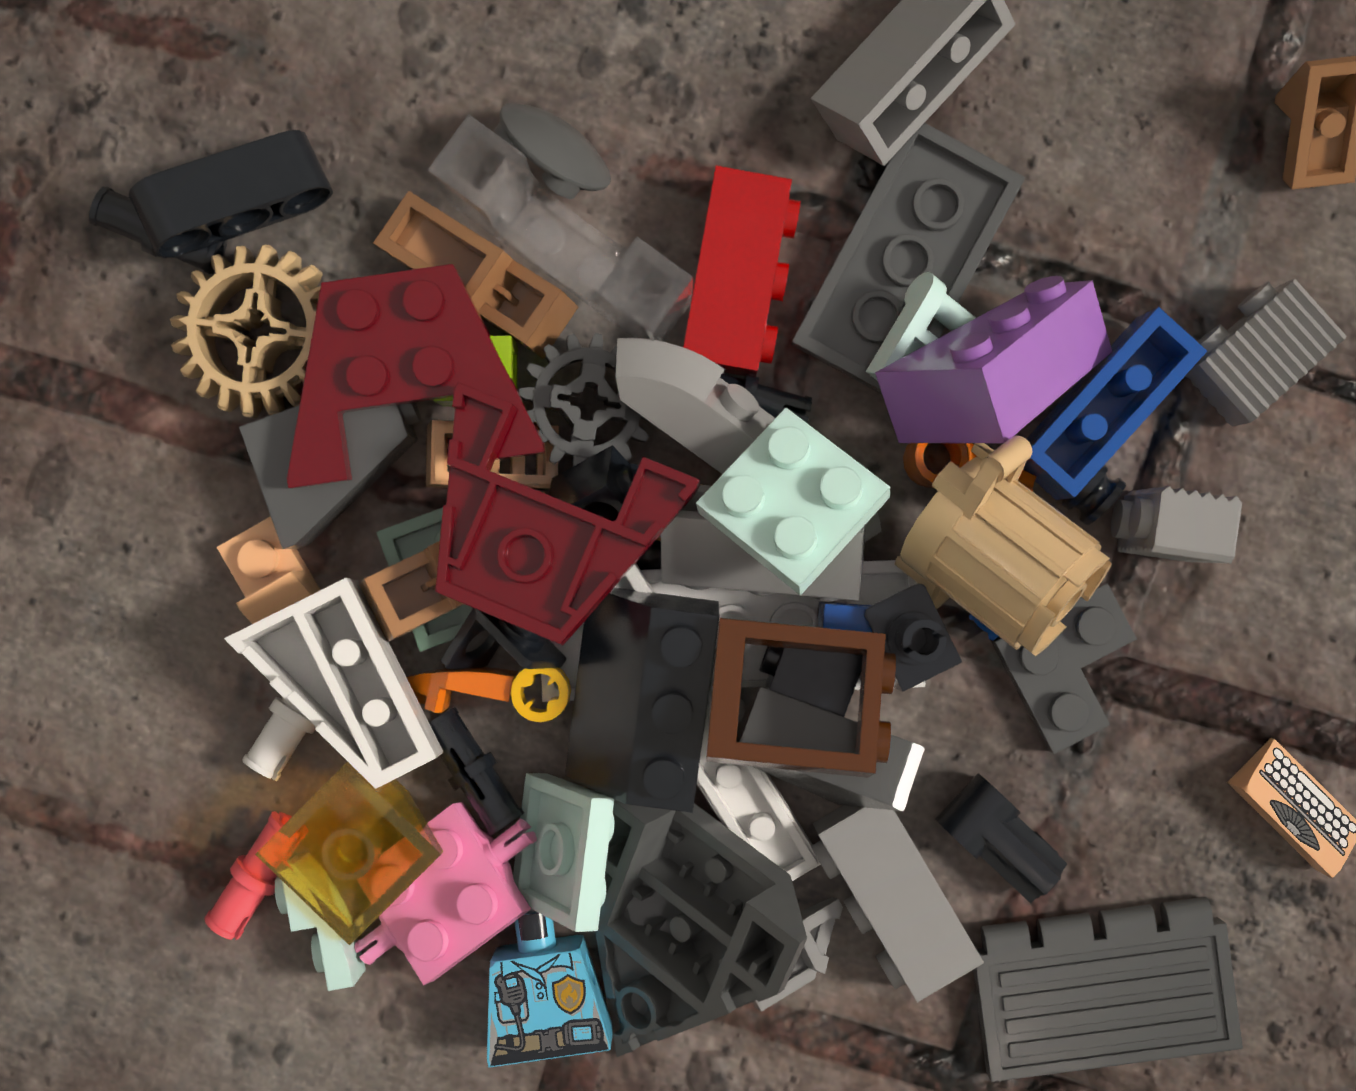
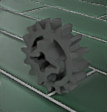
M595 333L587 348H581L575 334L568 335L566 340L567 352L560 354L557 349L548 344L544 347L543 352L549 364L543 368L529 363L526 368V372L537 383L535 388H519V394L523 400L532 402L533 409L527 412L533 424L536 423L543 442H549L553 446L549 457V462L552 464H556L564 454L572 456L573 467L612 445L626 460H629L632 455L626 442L631 438L644 443L649 437L647 432L638 426L640 419L645 418L623 403L619 398V394L613 391L604 378L605 366L616 373L617 345L611 352L602 350V334ZM581 362L579 377L566 386L548 385L552 377L559 370L572 363ZM585 387H590L594 389V399L616 409L606 408L605 410H597L592 414L590 421L580 419L581 412L579 407L570 405L569 401H562L557 398L569 399V397H579ZM545 409L559 412L571 427L570 442L555 432L547 419ZM608 420L626 422L622 430L612 440L593 446L596 430Z

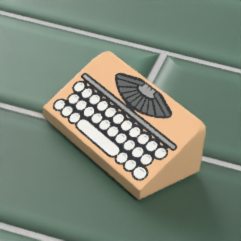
M1270 738L1227 783L1316 871L1333 878L1342 869L1356 843V819L1275 739Z

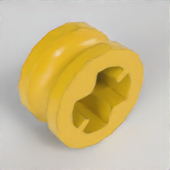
M561 668L523 669L512 682L511 699L513 706L521 716L529 721L540 723L550 721L560 715L570 701L572 690L570 680ZM536 674L548 675L551 678L547 684L551 685L556 682L558 685L559 696H555L548 701L547 709L535 708L532 706L535 698L527 701L525 698L524 687L535 683Z

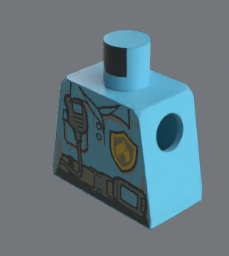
M531 909L514 922L517 943L497 947L490 960L487 1034L488 1068L611 1050L612 1021L584 936L573 935L555 938L553 920Z

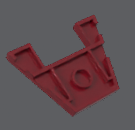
M453 264L321 283L287 474L288 488L296 489L352 481L343 420L345 412L453 397L457 382L510 402L517 408L495 460L545 453L544 442L535 428L522 402V398L512 378H510L462 278Z
M457 382L453 392L452 407L455 409L453 436L452 440H449L447 465L450 466L447 502L446 505H443L435 592L564 645L695 496L701 484L700 480L642 457L617 519L611 521L491 472L517 408L510 402Z

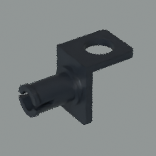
M914 584L865 609L864 617L872 633L886 634L884 653H895L894 688L904 692L962 663L948 631L923 584Z
M473 608L443 655L441 663L447 669L484 668L488 665L500 645L525 669L561 668L567 658L549 639ZM487 630L489 635L484 643L477 649L466 653V648L471 640L479 633Z

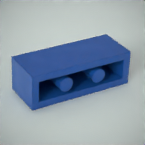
M1160 307L1135 318L1111 345L1112 353L1082 377L1028 436L1027 440L1030 442L1033 452L1032 456L1026 461L1023 470L1036 476L1035 482L1055 500L1075 498L1207 352L1202 345Z

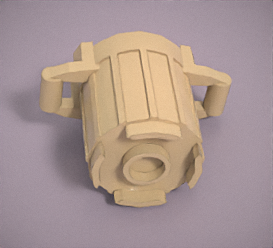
M1016 435L996 450H993L985 443H975L971 452L977 455V457L967 462L961 468L951 461L931 485L938 492L915 521L905 539L901 555L896 558L895 565L917 583L923 584L926 587L936 609L951 598L1016 650L1023 646L1033 655L1037 656L1067 627L1060 621L1073 608L1079 598L1082 597L1086 601L1091 598L1103 581L1112 563L1109 561L1110 558L1100 551L1102 546L1098 540L1018 481L1025 463L1032 456L1033 451L1030 442L1026 438Z

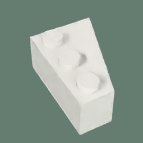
M344 578L224 638L238 653H242L270 681L269 684L284 699L287 698L316 727L315 730L375 789L430 762L443 753L389 642H387L359 586L358 580Z

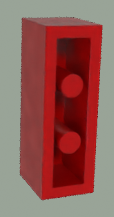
M716 166L683 348L694 351L725 369V373L756 376L760 362L772 364L778 326L767 324L771 300L783 302L789 263L778 262L782 237L794 239L801 201L789 199L792 179Z

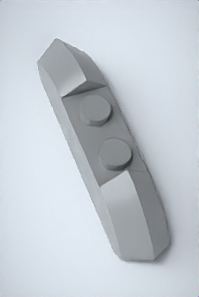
M617 338L615 378L620 400L723 474L775 419L759 407L757 400L747 389L738 384H728L720 377L725 369L708 358L667 342L643 338ZM878 512L866 523L865 542L881 532Z

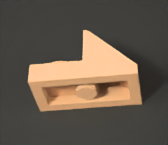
M271 516L217 547L245 596L236 605L252 624L320 591L298 550L282 549Z

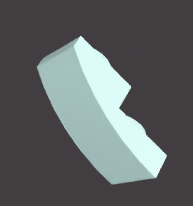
M308 853L295 855L280 867L281 875L275 879L277 907L281 914L288 913L291 932L317 927V934H313L311 940L312 959L318 973L325 972L328 991L353 987L366 968L365 963L359 958L362 952L356 953L354 948L358 937L352 920L334 885Z

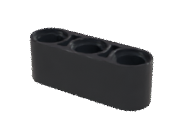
M289 130L152 174L137 182L130 189L128 196L157 256L174 258L307 213L324 204L332 196L333 190L305 132Z

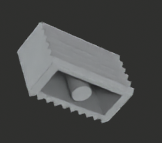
M1296 279L1275 288L1270 282L1264 283L1238 305L1237 308L1244 316L1232 327L1226 330L1220 324L1197 341L1207 352L1185 377L1191 380L1193 386L1200 390L1201 395L1208 399L1209 404L1214 406L1218 414L1223 416L1226 423L1232 427L1251 423L1257 419L1261 413L1266 411L1271 404L1276 402L1281 395L1286 393L1290 387L1295 385L1300 378L1305 376L1310 369L1315 367L1319 361L1324 359L1329 352L1334 350L1347 337Z
M1170 486L1133 490L1124 496V500L1119 499L1116 502L1111 519V534L1113 537L1118 538V552L1185 562L1231 564L1235 557L1242 502L1237 496L1225 497L1224 494L1212 495L1210 492L1198 493L1197 490L1171 489Z

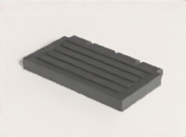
M1198 897L1161 902L1162 925H1156L1155 914L1150 904L1099 910L1100 933L1093 934L1092 922L1088 912L1039 918L1036 920L1038 941L1030 942L1029 929L1025 920L981 926L982 948L977 949L984 963L973 969L986 1074L990 1081H1004L1243 1049L1227 924L1218 917L1213 918L1208 898Z

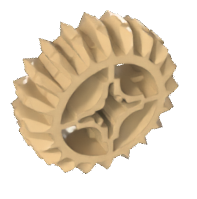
M262 245L256 260L251 250L247 247L236 246L233 266L220 254L212 255L211 263L216 274L210 277L200 270L191 272L193 282L200 286V289L195 296L186 291L177 293L178 301L190 307L188 316L176 315L170 318L173 327L187 332V337L177 339L171 344L173 352L180 355H193L183 364L180 369L184 377L190 379L201 377L196 392L201 397L207 399L218 394L217 407L227 412H232L240 404L243 416L255 419L260 414L264 403L266 411L271 416L285 410L284 396L294 407L299 406L321 287L317 286L321 281L322 272L314 265L301 270V257L292 251H288L279 260L277 250L270 245ZM277 284L289 287L295 293L305 313L306 327H298L290 322H284L281 316V301L275 298ZM253 286L252 289H246L243 304L238 310L231 314H220L225 304L235 294L247 287ZM265 323L284 335L269 333V336H259L257 341H254L236 330L250 331L251 328H261L262 324ZM215 337L234 342L238 351L237 364L243 366L242 382L233 377L222 364L216 350ZM290 349H301L296 361L285 372L266 381V375L273 373L275 361L281 353Z

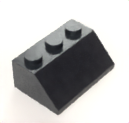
M614 587L584 621L565 769L566 777L624 804L693 813L720 617L719 601L653 592H638Z

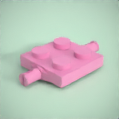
M463 802L454 803L359 874L357 878L378 910L381 925L361 940L355 942L354 948L356 953L367 950L359 958L364 963L371 965L377 958L393 946H396L405 954L420 981L425 985L435 981L530 911L531 907L514 882L509 860L537 841L534 831L524 833L531 826L525 820L519 819L513 826L494 839L479 828Z

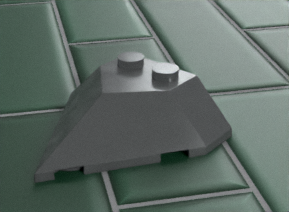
M614 799V833L608 845L604 877L606 897L600 909L598 931H595L606 998L616 1000L620 1029L613 1033L616 1057H619L654 1040H663L727 1015L736 1008L756 1000L760 1002L779 994L786 987L807 940V935L791 875L695 803L693 813L628 805Z

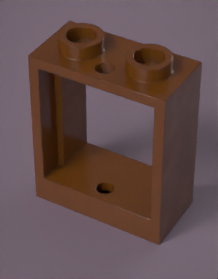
M720 618L706 762L866 778L876 774V762L887 763L891 741V723L879 721L881 694H892L896 672L895 653H884L886 634ZM745 644L863 655L855 754L736 742Z

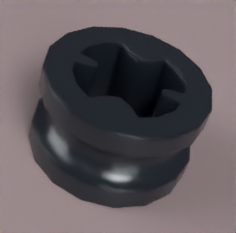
M1106 465L1098 471L1075 498L1062 501V505L1068 510L1072 508L1080 510L1082 514L1080 521L1085 525H1090L1101 517L1113 505L1126 487V483L1121 478L1112 480L1107 476L1108 467Z

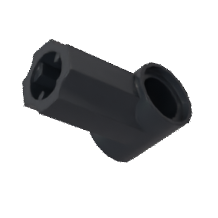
M978 773L935 820L976 859L981 856L1028 902L1032 903L1040 896L1046 895L1059 882L1067 863L1036 831L1034 832L1018 817L1021 812Z

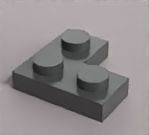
M1100 583L1088 601L1082 597L1079 598L1073 608L1060 621L1067 627L1037 656L1033 655L1023 646L1016 650L1000 637L993 641L990 640L1046 748L1053 754L1110 725L1081 668L1137 640L1108 583Z

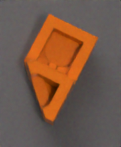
M489 667L470 669L444 668L410 675L406 678L418 702L425 704L424 709L434 713H443L449 708L452 691L505 702L511 701L512 682L519 671Z

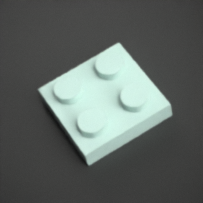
M785 408L696 502V506L701 516L801 596L890 498V486L788 408Z
M526 773L522 809L525 813L520 816V819L525 820L531 826L524 833L534 831L537 841L527 846L515 856L514 882L532 910L574 932L598 931L600 909L606 897L604 877L608 845L613 836L615 825L613 816L614 799L550 774Z

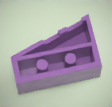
M1050 276L1034 281L1025 287L1024 293L875 372L898 442L1005 443L1112 353L1093 280L1064 282L1062 276Z

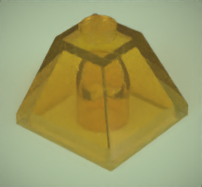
M347 761L255 855L350 946L442 854L443 849L410 793L398 780L394 779L375 789Z

